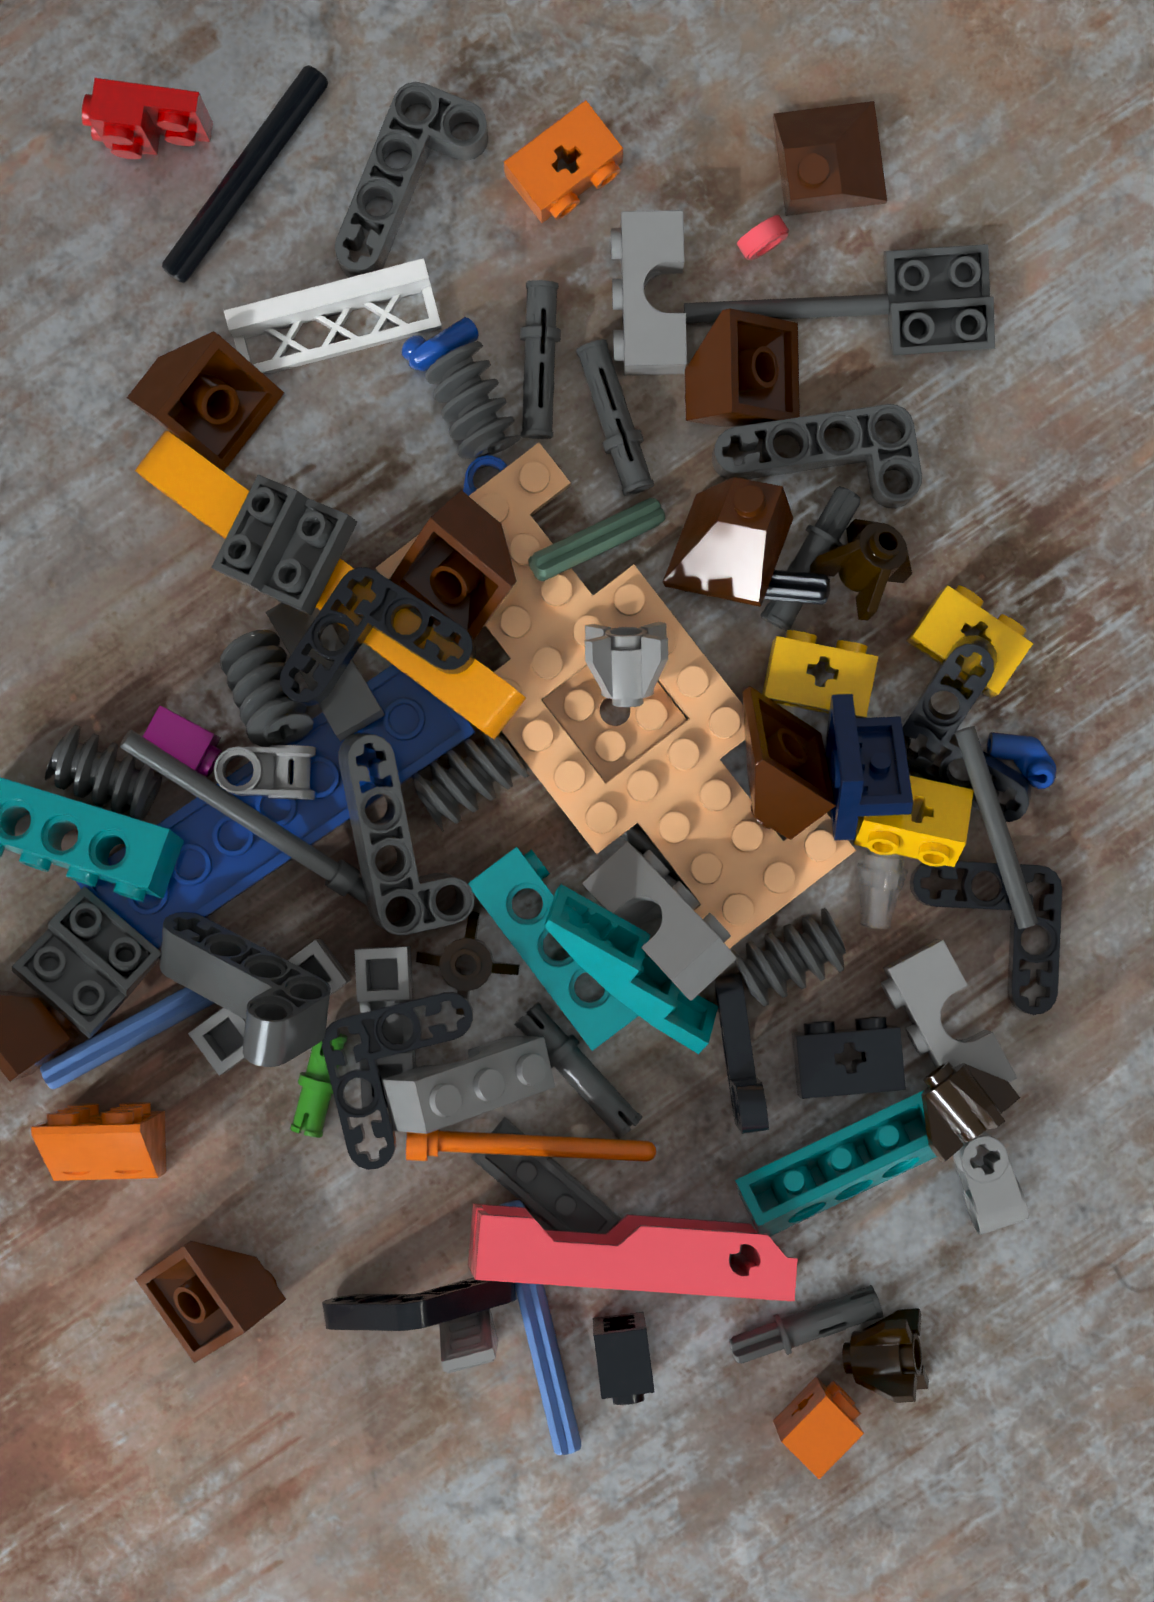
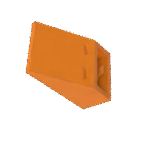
M151 1102L120 1103L119 1107H111L110 1111L100 1113L99 1104L97 1103L67 1105V1108L57 1109V1112L47 1113L46 1121L31 1127V1136L53 1181L159 1178L166 1173L165 1111H151Z

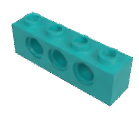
M0 777V857H2L4 850L21 854L20 863L41 871L49 872L51 864L68 869L67 878L85 885L96 887L98 879L114 883L116 885L113 892L133 900L143 902L146 894L161 899L164 898L184 842L173 831ZM30 815L31 823L27 831L15 836L17 822L22 817ZM78 829V839L75 845L68 850L62 851L61 843L65 834L71 830ZM119 844H125L126 853L124 858L119 863L109 866L108 856L110 851Z
M515 847L470 881L468 885L593 1051L639 1015L613 997L606 989L602 996L594 1001L581 999L576 994L574 985L578 976L586 971L571 956L563 960H555L546 954L543 943L545 937L550 932L545 928L544 924L554 895L543 882V879L550 873L532 849L523 855L519 848ZM522 889H534L542 897L543 907L540 914L535 918H521L513 909L514 896Z
M923 1091L736 1179L735 1182L739 1195L757 1232L767 1234L769 1237L936 1158L937 1156L928 1145L921 1095Z

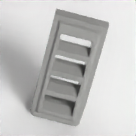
M490 1309L439 1324L441 1364L443 1371L447 1372V1374L494 1362V1359H496L498 1337Z

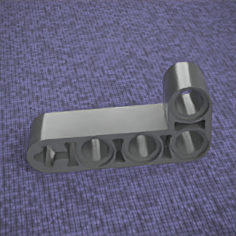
M411 82L399 88L392 100L336 238V257L347 277L350 278L383 269L431 149L464 161L475 159L484 152L488 143V129L485 114L479 106L425 83ZM416 103L425 104L431 109L429 115L421 121L407 119L404 116V112L409 106ZM462 122H470L478 128L476 135L468 140L455 138L451 131L454 126ZM395 150H404L411 154L412 157L406 166L395 169L385 164L388 154ZM375 197H386L392 201L391 209L384 215L373 216L366 212L367 204ZM364 228L369 231L366 244L370 257L361 256L358 262H353L350 250L359 251L365 240Z
M894 404L733 427L725 430L718 436L712 452L714 470L720 477L726 480L733 477L748 480L866 462L872 496L878 504L886 508L896 509L905 506L916 495L922 484V471L913 419L905 408ZM882 420L894 422L901 432L900 440L895 443L881 441L876 434L875 424ZM830 428L844 430L849 435L850 447L843 451L831 449L825 442L824 432ZM782 435L793 437L800 446V454L791 459L779 456L774 450L773 440ZM758 439H763L762 456L765 463L759 462L760 452L745 455L741 465H734L732 457L723 456L728 452L730 444H737L739 451L747 452L755 450L759 442ZM890 470H897L903 473L908 480L907 492L894 494L888 491L883 483L884 473Z
M354 733L348 736L339 748L338 760L371 919L379 927L395 935H409L456 924L465 920L471 914L474 907V894L471 891V887L464 880L447 873H433L418 877L395 755L391 745L384 738L370 733ZM363 745L376 751V758L368 761L369 771L366 766L356 763V756L364 753ZM370 776L383 780L382 784L366 783L361 786L359 784L360 781L371 782ZM382 794L387 802V811L380 820L371 822L365 814L366 803L372 796ZM387 845H392L397 852V861L391 870L379 872L375 865L377 852ZM452 885L456 891L455 903L451 908L439 911L436 906L437 893L442 887ZM397 896H403L407 903L405 915L401 920L389 922L385 915L388 902Z
M179 912L171 914L164 919L160 956L161 972L166 977L245 1019L242 1053L250 1063L263 1067L280 1066L317 1045L325 1038L331 988L322 978L196 913Z

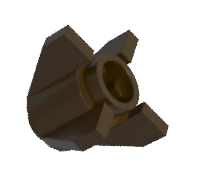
M854 519L846 528L848 544L819 555L810 564V572L832 577L838 573L840 580L848 589L858 592L855 597L858 620L868 621L877 612L887 582L904 583L912 575V567L907 544L903 536L894 527L886 523Z
M471 912L468 916L464 938L453 941L444 949L442 954L418 951L416 956V962L439 966L441 975L447 984L455 988L457 993L463 995L468 1001L470 991L478 989L486 983L492 973L519 975L520 964L494 961L492 952L487 945L476 939L480 913ZM464 954L472 956L476 962L475 970L469 975L461 974V969L456 967L457 959ZM456 1009V1014L464 1015L463 1009Z
M949 1061L945 1062L923 1080L928 1086L921 1095L929 1147L941 1163L946 1162L964 1146L959 1138L964 1143H967L986 1130L997 1128L1004 1123L1005 1119L1001 1114L1020 1099L1019 1095L1009 1082L964 1063L953 1068Z
M899 1309L863 1330L852 1332L850 1342H845L842 1349L845 1373L853 1374L855 1383L894 1403L916 1402V1390L928 1389L929 1379L922 1365V1351L918 1337L921 1330L922 1314L920 1309Z

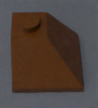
M874 101L773 114L786 216L887 203Z
M731 308L722 310L685 369L686 421L729 427L800 417L798 323Z
M213 331L158 357L128 395L127 399L158 425L175 435L224 472L284 395V392L226 340Z
M733 477L697 493L663 579L664 586L761 607L793 521V515L783 486Z
M462 490L429 518L389 579L461 625L473 637L474 641L517 582L502 524ZM434 621L433 624L435 626H438L441 623L438 621ZM456 636L453 641L458 644L461 637Z
M749 686L742 693L748 783L752 801L751 811L761 826L767 829L772 828L791 840L836 806L822 734Z
M0 990V1070L10 1082L32 1075L42 1064L51 1060L80 1036L73 1028L74 1025L40 995Z
M195 1241L188 1242L135 1278L194 1363L244 1334L286 1300L277 1287L273 1275L263 1267L257 1257Z

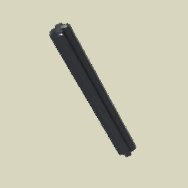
M310 65L303 67L162 262V268L172 278L182 283L189 279L328 86L327 78L316 68Z

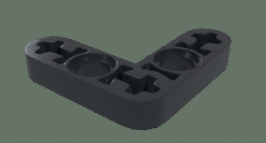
M358 567L350 570L341 579L282 669L280 685L283 692L295 703L303 706H314L321 703L329 695L372 628L447 674H459L473 664L476 657V644L473 637L458 623L375 570L367 567ZM371 580L373 581L371 589L376 594V597L372 602L363 599L355 609L354 613L358 617L363 618L357 626L347 615L337 610L343 604L350 611L358 598L352 592L354 586L357 583L361 586H366ZM405 607L418 609L422 616L419 629L410 635L397 633L393 626V619L396 613ZM434 621L441 623L434 629L435 633L446 641L452 642L456 636L461 637L458 645L464 652L459 659L455 656H450L446 661H442L444 652L438 645L428 639L424 649L418 647L430 635ZM333 623L344 624L349 631L347 644L337 651L325 649L321 642L323 630ZM313 648L324 659L334 663L329 670L320 663L312 676L318 682L317 687L313 691L304 688L298 694L296 692L300 685L294 678L299 671L308 674L317 662L308 656Z
M969 635L959 639L953 645L902 723L908 768L928 780L973 790L970 780L961 781L951 775L949 764L955 759L963 758L954 733L991 679L997 663L996 650L986 638ZM973 652H976L982 656L980 665L983 668L979 666L973 667L963 684L960 680L956 679L964 663V658L961 655L970 657ZM939 691H948L957 697L960 708L951 714L939 713L933 708L931 697ZM919 734H922L928 738L926 747H921L918 752L913 751L909 748L911 739H916ZM945 746L948 750L944 753L940 766H936L933 764L936 754L939 755L941 747ZM983 751L997 796L999 797V792L1004 793L1009 787L1017 791L1015 800L1010 799L1006 804L1000 803L1005 821L1012 822L1020 819L1026 813L1031 799V786L1027 778ZM973 792L972 806L980 810Z
M957 861L955 867L946 865L935 867L924 863L917 866L911 874L910 889L915 899L923 905L931 907L1011 910L1007 987L1009 1000L1019 1011L1032 1015L1043 1014L1050 1010L1056 1002L1059 983L1062 884L1057 873L1049 867L1041 865L1020 864L1026 883L1033 882L1034 875L1037 873L1040 874L1041 882L1050 886L1049 894H1043L1039 898V911L1050 909V919L1037 917L1039 923L1036 924L1047 932L1048 946L1040 954L1032 955L1026 952L1021 945V936L1026 928H1018L997 863ZM957 868L965 870L961 881L963 901L955 900L958 890L941 889L937 893V898L933 899L930 898L929 889L921 888V879L930 877L931 869H938L939 878L954 880L958 879ZM981 871L991 872L999 880V892L995 898L989 901L978 899L972 892V880ZM1029 893L1030 898H1031V901H1032V904H1033V899H1034V898H1033V895ZM1020 959L1031 963L1048 961L1047 971L1036 969V983L1039 986L1045 987L1046 992L1045 997L1040 996L1036 998L1034 1006H1029V999L1021 996L1019 992L1020 986L1029 985L1031 969L1019 970Z
M738 972L719 975L714 980L734 1122L742 1134L769 1130L767 1105L763 1084L756 1077L741 974Z
M443 992L343 1017L332 1022L326 1028L325 1038L322 1040V1049L347 1151L351 1160L357 1166L367 1170L385 1166L393 1157L396 1149L395 1131L392 1128L377 1059L455 1040L463 1036L470 1029L473 1021V1008L463 995L456 992ZM451 1001V1005L455 1009H463L464 1017L457 1021L456 1030L448 1031L445 1023H439L428 1027L433 1037L422 1038V1021L415 1007L425 1005V1017L441 1012L442 1002ZM395 1013L406 1015L413 1024V1034L403 1044L390 1042L383 1033V1024L386 1018ZM347 1026L350 1034L359 1033L361 1037V1043L353 1048L356 1063L366 1058L369 1069H354L343 1076H339L337 1065L346 1066L348 1062L345 1051L340 1048L334 1049L332 1040L340 1036V1027ZM363 1078L372 1084L374 1099L369 1106L356 1108L347 1102L344 1089L350 1080ZM379 1110L382 1120H372L371 1126L374 1136L376 1138L384 1137L387 1145L379 1150V1158L371 1159L369 1152H360L357 1145L365 1139L363 1123L353 1128L349 1117H366Z
M473 1277L416 1294H354L323 1301L322 1306L325 1326L329 1330L408 1331L430 1327L517 1300L515 1283L475 1280Z

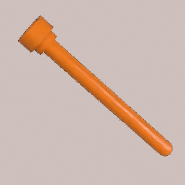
M440 1129L427 1134L407 1132L406 1160L428 1161V1156L438 1157L440 1151L647 1162L654 1159L657 1152L652 1142L643 1140L440 1131Z

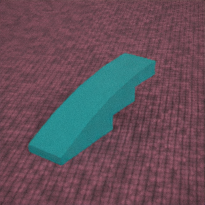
M560 884L551 903L544 924L545 928L574 961L613 997L656 1029L699 1054L709 1044L718 1006L699 995L690 1001L641 948L649 941L651 934Z

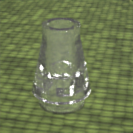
M872 851L864 852L863 863L857 864L861 925L879 929H889L891 927L892 916L909 872L904 868V856L897 854L880 855Z

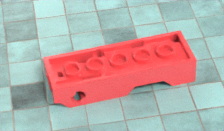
M473 1204L468 1268L475 1280L795 1301L798 1258L786 1257L779 1249V1246L767 1234L758 1233L750 1223L627 1214L606 1234L544 1230L525 1207ZM730 1254H733L731 1257V1262H729Z

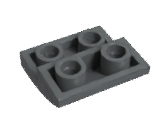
M988 244L884 251L886 294L889 297L888 324L892 355L995 349L994 297L990 296Z
M258 474L211 568L286 605L312 615L356 527L357 521L348 514L309 499L293 488Z
M84 886L48 922V930L12 965V972L90 1039L160 959L161 952Z

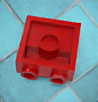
M95 78L92 94H85L82 104L83 126L91 127L92 140L103 142L106 148L111 149V153L118 157L141 159L142 153L157 155L160 135L165 136L167 142L180 146H194L196 140L210 142L213 121L200 93L196 91Z

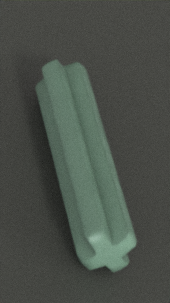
M649 498L535 552L528 560L529 567L537 580L545 581L659 526L665 520V512L657 499Z

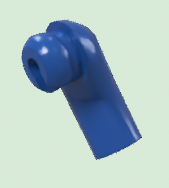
M464 317L427 341L420 335L410 337L402 346V356L409 361L411 368L417 371H427L439 357L459 346L475 342L479 337L478 329L472 320Z
M995 732L989 734L987 741V753L997 759L1013 760L1022 775L1027 778L1030 785L1034 788L1045 789L1054 783L1056 765L1041 741L1032 736Z

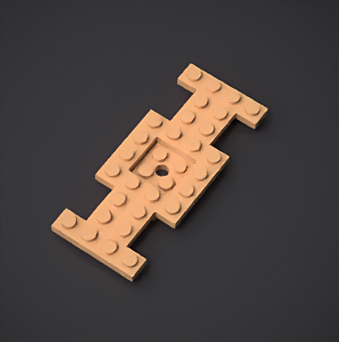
M538 442L469 495L470 498L502 524L517 581L485 625L510 658L509 661L494 671V673L526 697L501 732L596 855L638 823L689 891L699 901L700 905L694 911L702 919L711 913L729 932L731 937L724 943L730 949L856 850L848 840H834L832 819L827 813L791 840L788 838L782 840L775 830L764 828L757 822L751 811V799L720 760L745 740L743 704L634 564L594 595L591 594L572 568L545 581H539L535 578L533 571L529 567V558L535 552L553 543L535 522L532 515L571 486V482ZM417 536L378 565L376 570L387 579H390ZM656 622L666 623L668 661L654 687V694L643 698L644 703L642 705L629 707L630 716L625 723L618 726L607 724L600 715V706L607 698L601 695V689L585 662V625L597 624L613 629L619 627L641 628V626Z

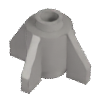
M656 622L641 626V628L619 627L613 629L597 624L585 625V662L601 689V695L612 699V705L617 707H636L644 703L643 698L654 694V687L668 661L666 623Z

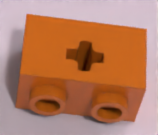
M585 100L505 160V176L541 223L551 216L559 220L580 203L578 198L580 194L592 185L596 189L604 187L620 173L619 165L623 162V147ZM563 159L565 163L570 164L576 160V172L571 174L566 168L558 172V161Z
M815 1377L773 1420L781 1442L818 1479L864 1434L856 1419L861 1412L855 1406L854 1400L835 1381L826 1386L818 1377Z

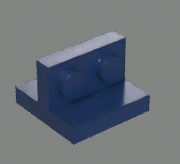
M853 694L832 695L824 749L836 804L830 810L834 840H855L858 817L909 815L912 812L913 797L901 716L856 718Z

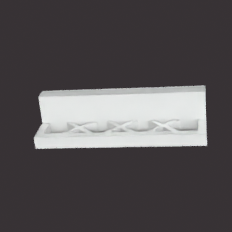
M424 258L224 310L227 326L234 338L236 350L249 362H251L246 338L267 333L282 342L271 360L253 364L264 375L442 329ZM422 292L428 319L408 324L392 315L402 297ZM390 301L385 310L375 305ZM366 308L380 316L373 331L367 335L358 337L343 328L352 310ZM340 314L335 323L326 318ZM316 320L331 329L321 347L307 349L293 341L303 323ZM387 321L397 326L382 330ZM291 327L286 336L276 331ZM338 334L348 339L333 343ZM289 347L298 351V353L284 356Z

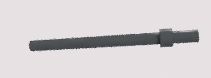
M130 729L119 745L121 749L326 879L325 886L344 897L349 894L367 906L363 881L359 877L360 871L342 859L338 862L334 861Z

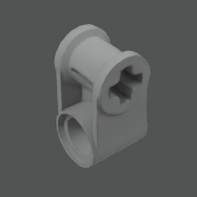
M271 745L269 747L228 748L219 755L215 762V779L220 787L227 792L239 796H268L270 799L314 800L315 791L310 789L311 757L316 755V747ZM238 757L248 758L253 764L254 769L251 780L241 786L232 785L226 776L228 764ZM291 761H294L293 784L291 785Z
M983 1132L967 1143H964L959 1138L964 1146L953 1155V1160L964 1190L966 1207L976 1232L982 1235L1029 1219L1028 1206L1023 1191L1015 1177L1008 1152L1003 1143L987 1132ZM979 1145L990 1151V1153L983 1156L984 1165L981 1167L970 1160L977 1156L976 1147Z

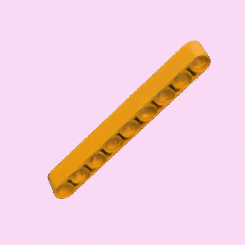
M167 430L162 433L134 470L224 539H226L249 493V490ZM339 559L316 605V608L320 611L341 579L350 570L354 569L342 559ZM371 581L366 586H361L358 583L354 586L352 592L358 598L350 611L343 604L337 610L347 615L357 626L363 618L358 617L354 613L355 609L363 599L372 602L376 597V594L371 589L373 584ZM405 607L396 613L393 619V626L397 633L410 635L419 629L422 619ZM338 623L340 626H342L344 629L348 631L346 625ZM372 628L363 642L493 740L496 739L526 699L518 690L476 659H474L473 664L467 670L459 674H447L436 669L374 628ZM432 628L430 635L418 645L419 648L424 649L427 639L435 643L444 652L442 661H446L450 656H455L459 659L464 652L454 642L446 641L437 635L434 631L435 628Z

